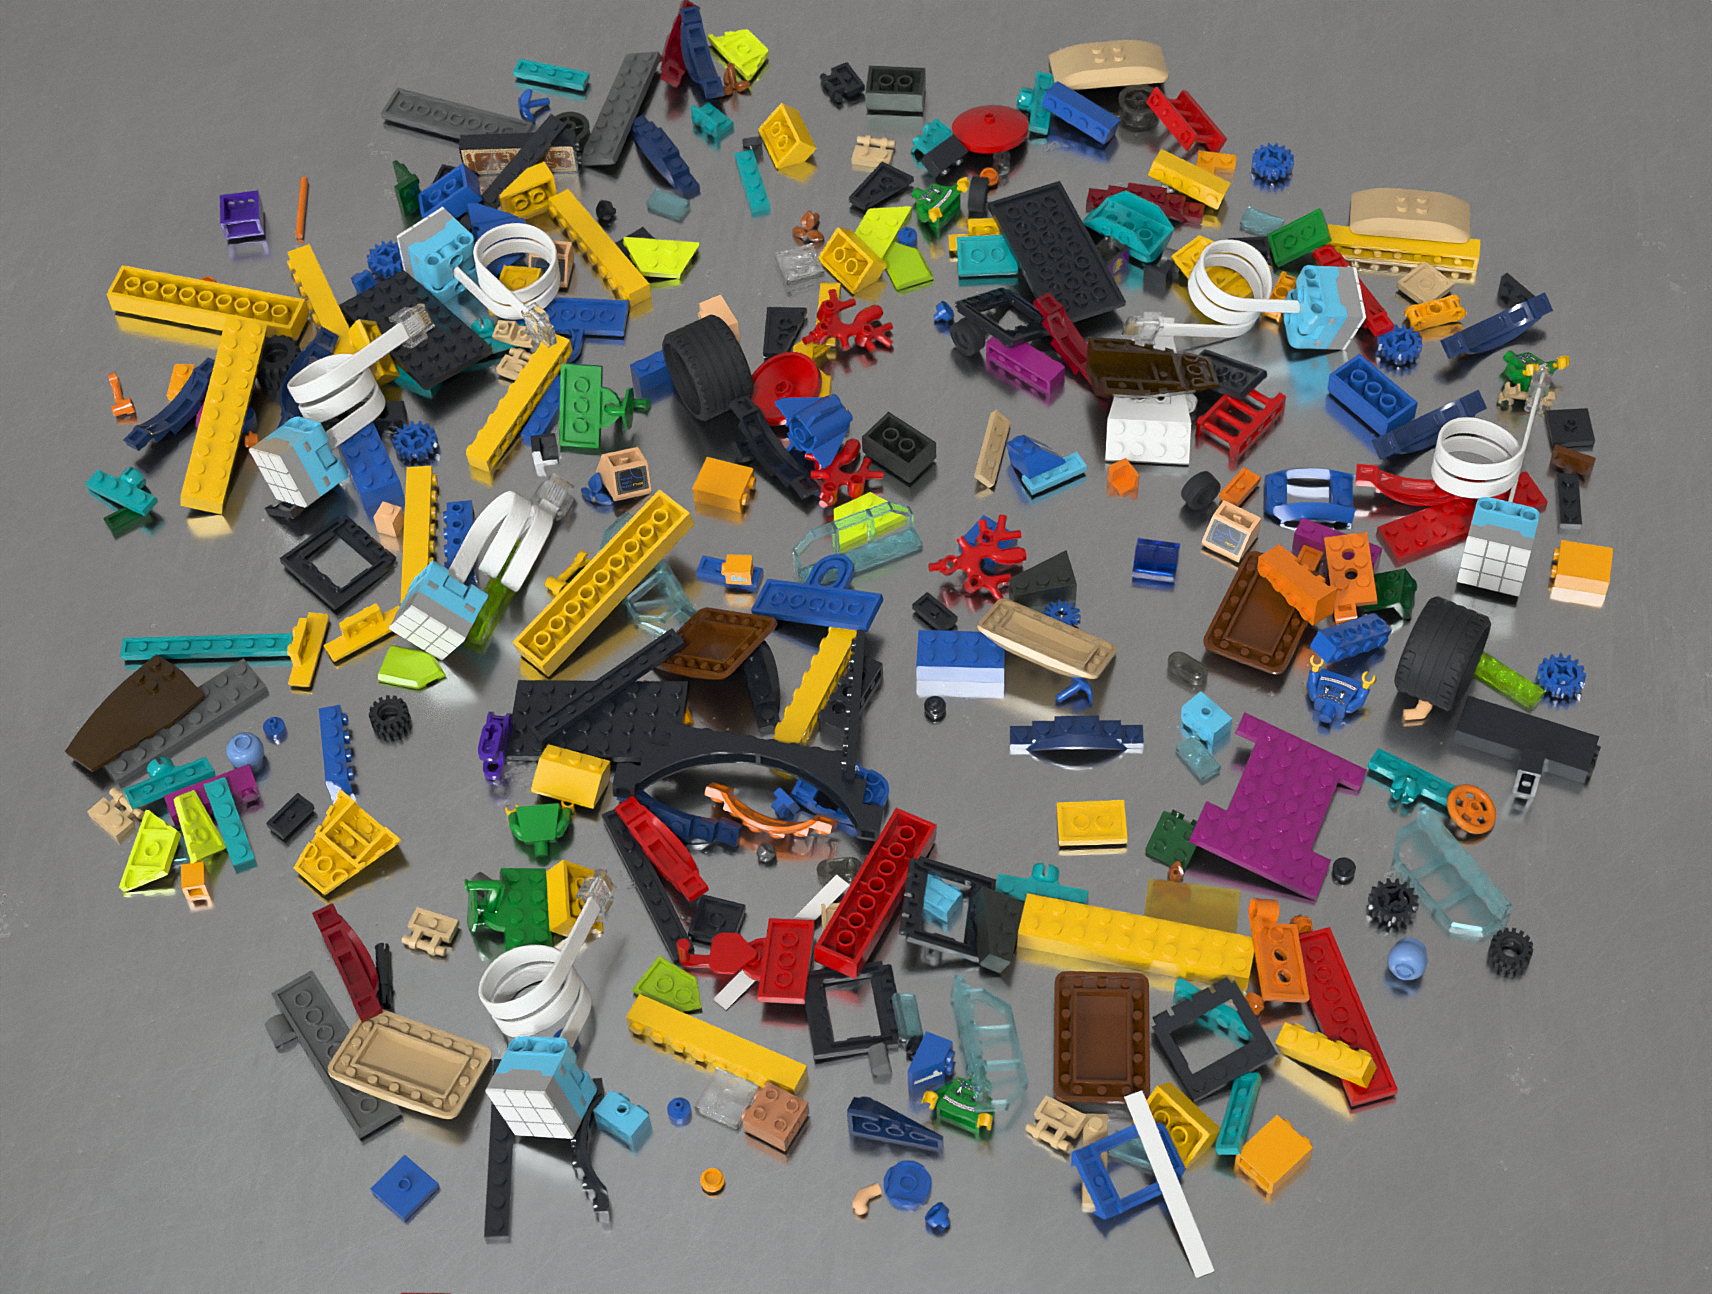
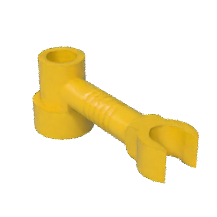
M584 550L579 551L574 558V562L557 578L549 576L546 579L545 587L557 596L569 584L565 581L579 568L586 566L590 562V559L586 557L589 553Z

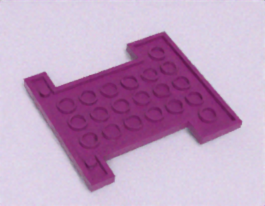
M1244 712L1235 734L1255 743L1227 810L1206 801L1189 842L1314 901L1331 860L1311 851L1334 790L1339 782L1358 791L1367 769Z

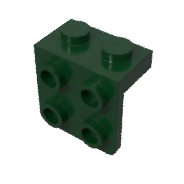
M395 160L392 163L398 184L394 186L400 212L404 217H407L420 209L418 194L422 192L419 188L420 181L416 174H411L405 164Z
M1406 568L1373 574L1377 604L1361 606L1362 610L1367 612L1394 607L1403 619L1411 618L1412 609L1415 606L1414 596L1415 591H1417V582Z
M1174 809L1172 812L1163 811L1145 851L1170 865L1180 861L1183 870H1185L1197 848V845L1189 842L1197 820L1193 819L1192 822L1183 819L1185 816L1183 813Z

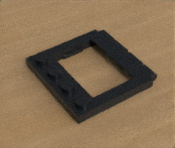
M1001 287L956 301L954 304L955 308L958 309L957 312L1009 348L1050 335L1042 325L1045 318L1038 309L1010 289L1006 290ZM1011 304L1034 321L1028 322L1027 326L1019 325L1014 330H1005L981 312Z
M346 515L342 518L338 516L280 557V562L335 610L392 569L397 557L386 548L384 549L382 544L371 537L363 528L357 526V523ZM336 534L373 565L350 580L351 582L342 588L335 585L326 574L320 572L312 562L304 558Z
M922 856L918 859H910L907 873L909 877L906 879L904 893L907 897H904L901 914L903 917L900 921L899 934L906 937L905 941L979 963L976 941L978 931L977 924L974 921L976 911L972 897L982 886L995 891L996 879ZM928 874L971 887L963 942L935 932L929 933L920 930Z
M882 961L865 963L857 979L870 977L881 1035L853 1037L836 1042L834 1040L824 984L854 980V978L831 968L809 971L804 1006L814 1060L868 1052L869 1047L882 1042L885 1044L886 1049L898 1048V1043L906 1042L904 1025L901 1024L903 1022L901 1009L897 1003L899 999L896 984L892 983L895 979L891 964L883 965Z
M1227 976L1212 984L1216 992L1211 993L1209 987H1206L1191 996L1195 1002L1191 1005L1186 998L1172 1006L1171 1009L1174 1015L1170 1016L1168 1011L1164 1010L1152 1017L1156 1024L1152 1026V1029L1194 1103L1278 1057V1053L1235 981L1230 983ZM1231 999L1237 1008L1236 1012L1248 1032H1251L1255 1040L1192 1074L1187 1060L1169 1033Z

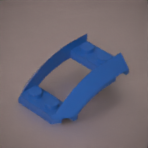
M1311 467L1286 469L1268 474L1264 477V511L1270 516L1274 514L1280 519V523L1283 524L1285 521L1305 518L1330 523L1339 521L1346 523V526H1351L1356 508H1353V479L1355 475L1331 469ZM1318 478L1330 480V503L1300 502L1287 504V479Z
M1155 1122L1179 1180L1186 1168L1165 1125ZM1135 1124L1072 1152L1071 1167L1076 1166L1094 1203L1096 1211L1092 1213L1103 1220L1163 1194L1159 1183L1156 1182L1120 1199L1099 1156L1139 1137L1140 1135Z

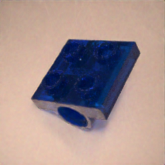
M1138 538L1132 577L1175 583L1180 543Z

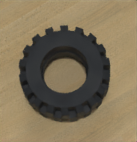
M285 335L266 337L256 376L262 385L266 384L268 388L274 387L275 389H279L282 386L290 365L301 352L298 342L296 340L293 341L291 337L286 338Z

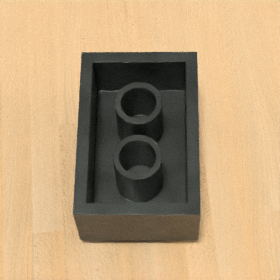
M869 66L865 92L866 109L923 112L926 69Z
M889 411L862 436V452L909 483L937 458L935 441Z

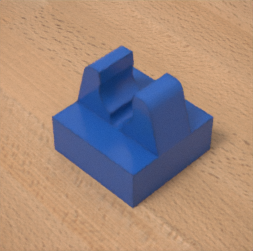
M368 270L356 273L351 277L358 294L376 285L371 272Z
M780 787L773 793L777 799L771 805V808L780 817L789 810L795 814L800 809Z

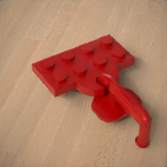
M769 918L766 937L757 938L749 943L738 933H719L712 940L710 955L689 954L690 942L687 939H679L676 943L682 966L710 968L712 972L717 974H735L739 970H743L745 975L752 980L760 981L757 996L758 1002L805 1004L815 920Z

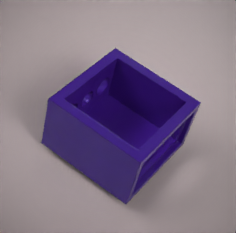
M258 190L220 195V224L225 239L264 234L263 204Z

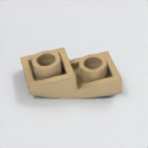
M498 320L492 337L507 344L534 348L539 332L534 327L519 326L516 321Z

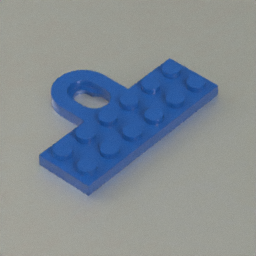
M554 297L544 309L535 315L547 326L549 332L557 335L565 333L572 336L570 342L573 353L566 362L570 363L581 353L584 334L624 336L629 301ZM524 318L516 320L506 319V321H516L517 324L524 323V326L533 327Z
M833 554L822 558L814 565L806 583L767 579L751 612L755 615L773 617L778 620L868 632L884 599L880 593L848 589L855 575L852 561L845 555ZM838 568V579L835 583L829 586L820 585L827 571Z

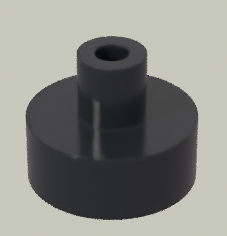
M600 200L596 207L598 219L609 220L611 216L616 214V208H613L610 201Z

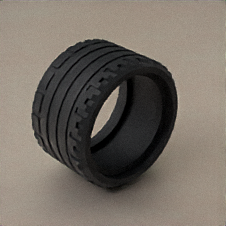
M710 314L665 335L662 342V350L668 372L685 406L697 419L707 421L723 412L731 410L729 407L731 400L745 394L750 399L752 398L754 385L748 362L735 335L720 317Z
M1440 596L1431 598L1421 611L1402 652L1394 678L1396 689L1403 693H1408L1412 697H1418L1420 700L1429 702V704L1438 706L1446 711L1454 709L1464 695L1484 651L1491 629L1489 617L1472 609H1467L1462 605H1457L1450 600L1447 601V599Z

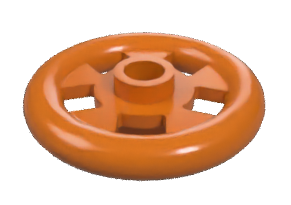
M1462 784L1453 788L1447 798L1448 812L1452 820L1461 829L1473 834H1483L1491 830L1496 822V808L1486 792L1474 785ZM1467 793L1474 795V799L1467 798ZM1457 799L1463 801L1461 807L1456 805ZM1480 803L1484 804L1487 811H1483ZM1482 817L1485 822L1480 824L1477 819Z

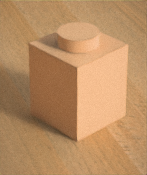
M382 502L373 517L377 531L397 538L404 526L402 507Z

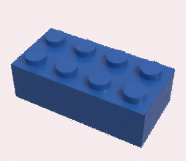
M1361 354L1356 355L1329 374L1327 390L1381 436L1415 418L1418 402Z
M373 422L337 446L364 509L404 495L399 477Z
M918 630L917 680L1004 683L1005 649L995 644L982 632Z

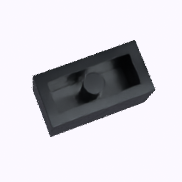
M953 134L926 153L921 159V163L934 179L939 175L944 177L951 171L950 168L953 165L958 167L965 161L964 156L968 151Z
M1523 747L1512 793L1531 798L1535 797L1546 752L1535 748Z

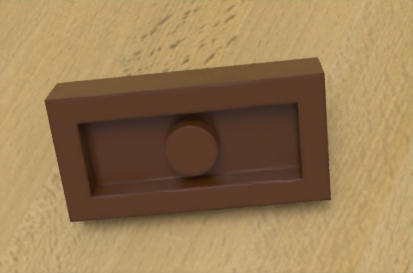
M1555 445L1550 463L1590 477L1596 458Z

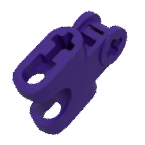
M488 712L486 724L482 728L478 745L479 759L483 761V773L487 779L497 780L502 778L507 761L505 755L513 724L512 713L498 716L494 712ZM490 764H498V770L490 772Z

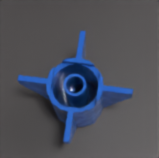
M478 203L467 204L470 219L469 228H473L471 234L474 237L475 244L484 233L495 227L511 223L526 224L524 218L520 219L518 216ZM511 237V238H506V239H503V240H500V241H497V242L493 243V244L490 245L489 247H491V246H493V245H495V244H497V243H499V242L505 241V240H510V239H528V238H525V237ZM518 252L503 255L492 261L486 269L496 277L502 272L504 265L510 266L525 253Z
M833 394L825 397L781 398L777 400L775 405L787 419L786 427L789 426L790 430L787 435L791 444L788 446L787 451L791 453L795 449L800 452L804 450L806 451L805 454L812 453L823 469L830 466L850 427V422L853 420L852 414L846 410L839 396Z

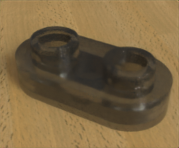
M1179 651L1173 652L1168 657V669L1175 675L1193 685H1201L1206 682L1208 668L1203 663Z
M855 857L826 859L818 864L817 876L821 882L827 884L836 875L845 882L853 881L862 864ZM848 865H853L854 867H853V868H848L847 866H848ZM825 868H831L830 871H826V870H824V869H825Z

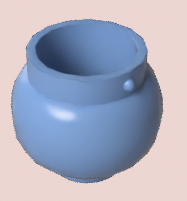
M239 733L228 742L226 747L227 758L233 766L240 768L249 764L253 771L262 763L264 755L263 743L259 737L252 733Z
M1406 937L1400 939L1391 948L1387 962L1390 971L1402 980L1418 979L1424 974L1428 964L1425 945L1414 938Z

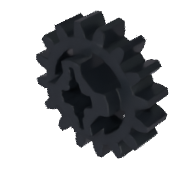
M1389 878L1386 879V884L1378 881L1377 887L1373 886L1371 894L1368 896V910H1373L1372 917H1380L1379 923H1382L1384 920L1387 921V926L1389 927L1392 922H1395L1397 927H1400L1401 921L1408 924L1410 918H1415L1419 907L1417 903L1419 896L1414 895L1415 888L1408 889V882L1399 884L1398 878H1396L1395 883L1391 882Z

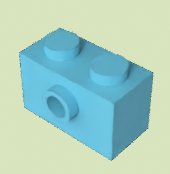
M1200 691L1182 706L1181 719L1183 723L1188 727H1192L1202 740H1207L1211 745H1214L1231 731L1233 718L1203 692Z
M612 1089L593 1110L595 1120L632 1146L636 1144L651 1125L649 1112L643 1106L634 1105L625 1094L621 1092L616 1093Z

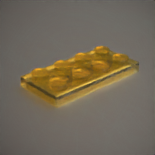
M1148 879L1144 916L1236 934L1241 890Z

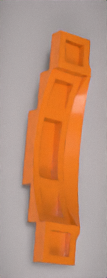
M713 782L706 786L704 795L711 797V800L715 802L725 801L723 810L730 812V815L734 817H739L743 821L742 825L749 827L748 829L754 832L764 831L770 833L769 835L773 838L782 839L790 833L799 837H805L812 833L814 829H816V833L828 835L837 829L838 820L819 814L803 822L782 821L770 818L745 805L733 794L734 788Z

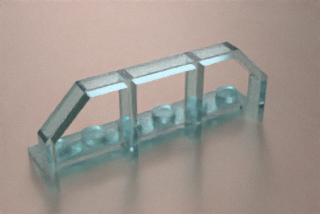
M888 501L811 529L792 549L794 568L801 582L806 583L816 563L801 568L800 557L817 539L831 534L833 554H840L839 531L866 521L869 544L841 553V555L847 556L852 561L855 572L922 548L923 542L914 528V514L910 507ZM890 512L906 516L907 530L875 541L874 518ZM838 568L827 571L820 585L838 579Z
M625 512L604 530L599 552L612 539L613 535L628 523L633 515ZM664 557L654 567L657 572L623 599L633 618L639 622L665 624L679 612L681 614L685 613L690 617L697 613V610ZM659 582L665 584L666 593L672 599L674 598L676 603L660 616L639 614L633 603Z
M1426 804L1420 807L1416 820L1397 832L1392 861L1394 867L1409 885L1415 888V892L1448 932L1483 938L1508 923L1513 905ZM1420 828L1427 832L1431 837L1432 843L1439 847L1444 854L1410 872L1398 858L1401 838ZM1448 861L1450 864L1455 865L1461 877L1470 884L1436 903L1417 879ZM1474 891L1479 898H1482L1488 904L1491 913L1499 918L1480 928L1452 922L1443 912V909Z
M954 975L950 999L955 1003L960 1026L958 1036L963 1040L967 1059L966 1073H970L976 1100L974 1110L975 1112L1009 1110L1027 1090L1029 1083L1011 1005L984 988L970 989L969 984L965 983L964 975ZM981 999L1005 1014L1007 1025L978 1026V1022H974L973 1019L975 1015L974 1004L970 1003L969 1000ZM1010 1035L1015 1059L982 1060L983 1044L982 1041H978V1037ZM1018 1070L1021 1084L1005 1100L987 1101L988 1095L992 1093L991 1081L986 1078L987 1072Z

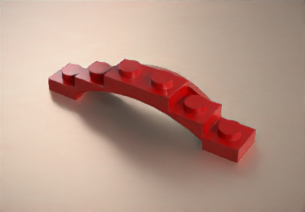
M1331 243L1313 250V257L1320 266L1351 267L1341 253L1334 249ZM1358 277L1366 319L1362 323L1363 328L1368 327L1375 337L1394 330V324L1387 316L1385 309Z
M1357 464L1355 486L1376 487L1377 493H1384L1386 496L1404 504L1433 506L1462 498L1443 490L1433 479H1414L1397 476L1378 469V465ZM1459 476L1454 477L1456 479L1468 482H1485V480L1466 479Z
M631 796L615 807L617 815L627 825L629 832L641 845L643 852L665 879L670 881L678 892L681 891L690 903L709 891L708 885L700 877L699 868L689 851L675 834L652 812L641 805L634 796Z

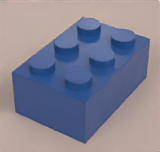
M464 163L457 166L418 194L421 216L424 219L441 207L446 209L455 219L462 216L468 210L467 204H479L482 201L478 177Z

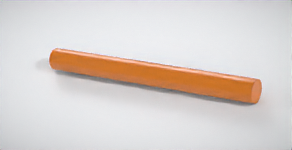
M301 177L295 232L297 239L303 238L308 188L307 177Z

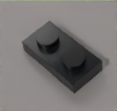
M1506 273L1501 276L1499 291L1513 301L1515 305L1536 297L1510 274Z
M928 592L912 604V609L937 630L947 631L958 622V616Z
M297 793L266 822L267 827L284 839L315 807L310 801Z

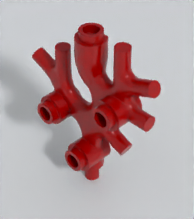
M835 289L828 291L830 300L823 301L818 309L816 316L820 322L816 324L813 331L809 332L808 336L802 338L805 345L809 343L823 345L828 338L835 337L840 340L842 350L847 351L850 349L849 337H855V343L861 347H867L870 353L877 350L872 340H877L888 348L894 342L884 335L885 332L893 329L891 322L874 329L869 324L880 320L883 316V310L879 305H871L862 309L856 315L852 324L843 323L838 317L839 312L855 306L856 301L854 298L840 301Z
M857 439L847 440L841 453L836 454L830 466L825 469L821 467L812 453L805 454V459L815 461L816 470H811V479L825 480L820 494L821 500L819 505L821 507L832 506L837 502L838 488L840 486L847 485L849 496L856 499L863 495L866 480L883 479V471L869 470L872 463L870 458H864L859 470L855 473L849 474L840 470L841 466L850 464L856 459L861 449L860 442Z
M999 515L997 527L994 531L988 529L986 519L979 520L980 533L975 538L976 546H971L964 536L959 537L956 541L962 549L961 555L958 557L948 555L944 559H938L936 563H929V572L939 571L945 576H950L956 570H963L967 573L963 586L968 593H976L979 589L985 588L997 602L998 599L1004 598L997 588L998 584L1009 582L1011 575L1008 573L988 576L981 571L980 561L984 558H990L1003 565L1020 564L1026 561L1027 555L1024 548L1001 549L998 547L999 541L1021 538V531H1007L1005 529L1006 515Z

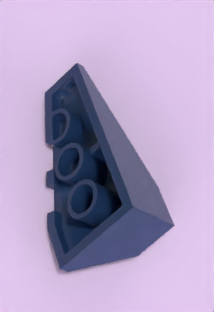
M862 1096L861 1098L854 1097L847 1109L849 1133L943 1151L944 1139L942 1135L870 1097Z

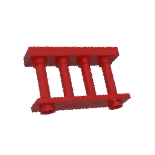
M1155 87L1147 99L1146 103L1186 151L1190 150L1194 142L1204 143L1211 152L1219 153L1227 141V137L1188 91L1182 90L1177 99L1167 98L1158 87Z
M1253 389L1248 395L1266 405L1262 411H1257L1239 399L1224 394L1204 416L1201 415L1197 419L1195 424L1196 436L1200 437L1206 430L1229 443V456L1236 460L1285 409L1286 396L1279 392L1274 398H1268ZM1232 405L1254 419L1250 423L1245 424L1225 412V410ZM1219 417L1241 430V433L1233 437L1213 425V422Z

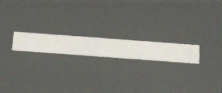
M836 875L793 919L816 920L821 915V904H825L827 909L849 884ZM741 970L713 1000L727 1010L756 980H752Z
M1143 1091L1125 1096L1124 1098L1196 1278L1214 1272Z

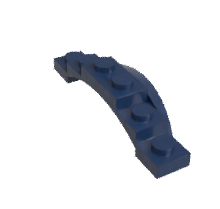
M698 6L680 9L682 19L681 50L684 65L693 81L701 84L706 99L725 96L721 78L716 72L709 51Z
M644 115L635 118L630 131L633 133L639 148L674 189L679 191L683 198L699 191V183L691 175L690 168L680 156L679 149L661 127L658 128L653 121L649 122Z
M1544 292L1444 338L1440 342L1448 359L1461 353L1479 354L1487 352L1516 338L1538 322L1543 315L1552 312L1553 309Z
M322 326L318 328L314 340L294 359L284 377L280 390V407L282 410L280 416L282 418L277 429L291 418L303 417L298 407L299 403L295 402L287 388L288 382L305 367L319 359L328 357L334 350L339 336Z
M208 357L200 366L196 367L181 391L161 412L150 420L136 425L132 432L123 439L126 445L140 451L150 440L158 443L168 432L176 434L191 418L196 416L202 407L200 400L207 395L215 360Z
M1476 390L1371 441L1379 459L1394 453H1414L1436 444L1439 432L1447 422L1462 417L1474 418L1477 413L1487 409L1480 391Z
M1054 716V721H1032V726H1010V749H1025L1027 751L1060 749L1127 750L1129 748H1143L1144 746L1143 725H1121V720H1099V716Z
M644 790L636 795V800L662 821L681 842L712 843L719 840L734 847L740 843L743 827L740 823L725 817L713 819L676 810L654 799ZM617 797L616 800L624 802L627 799Z

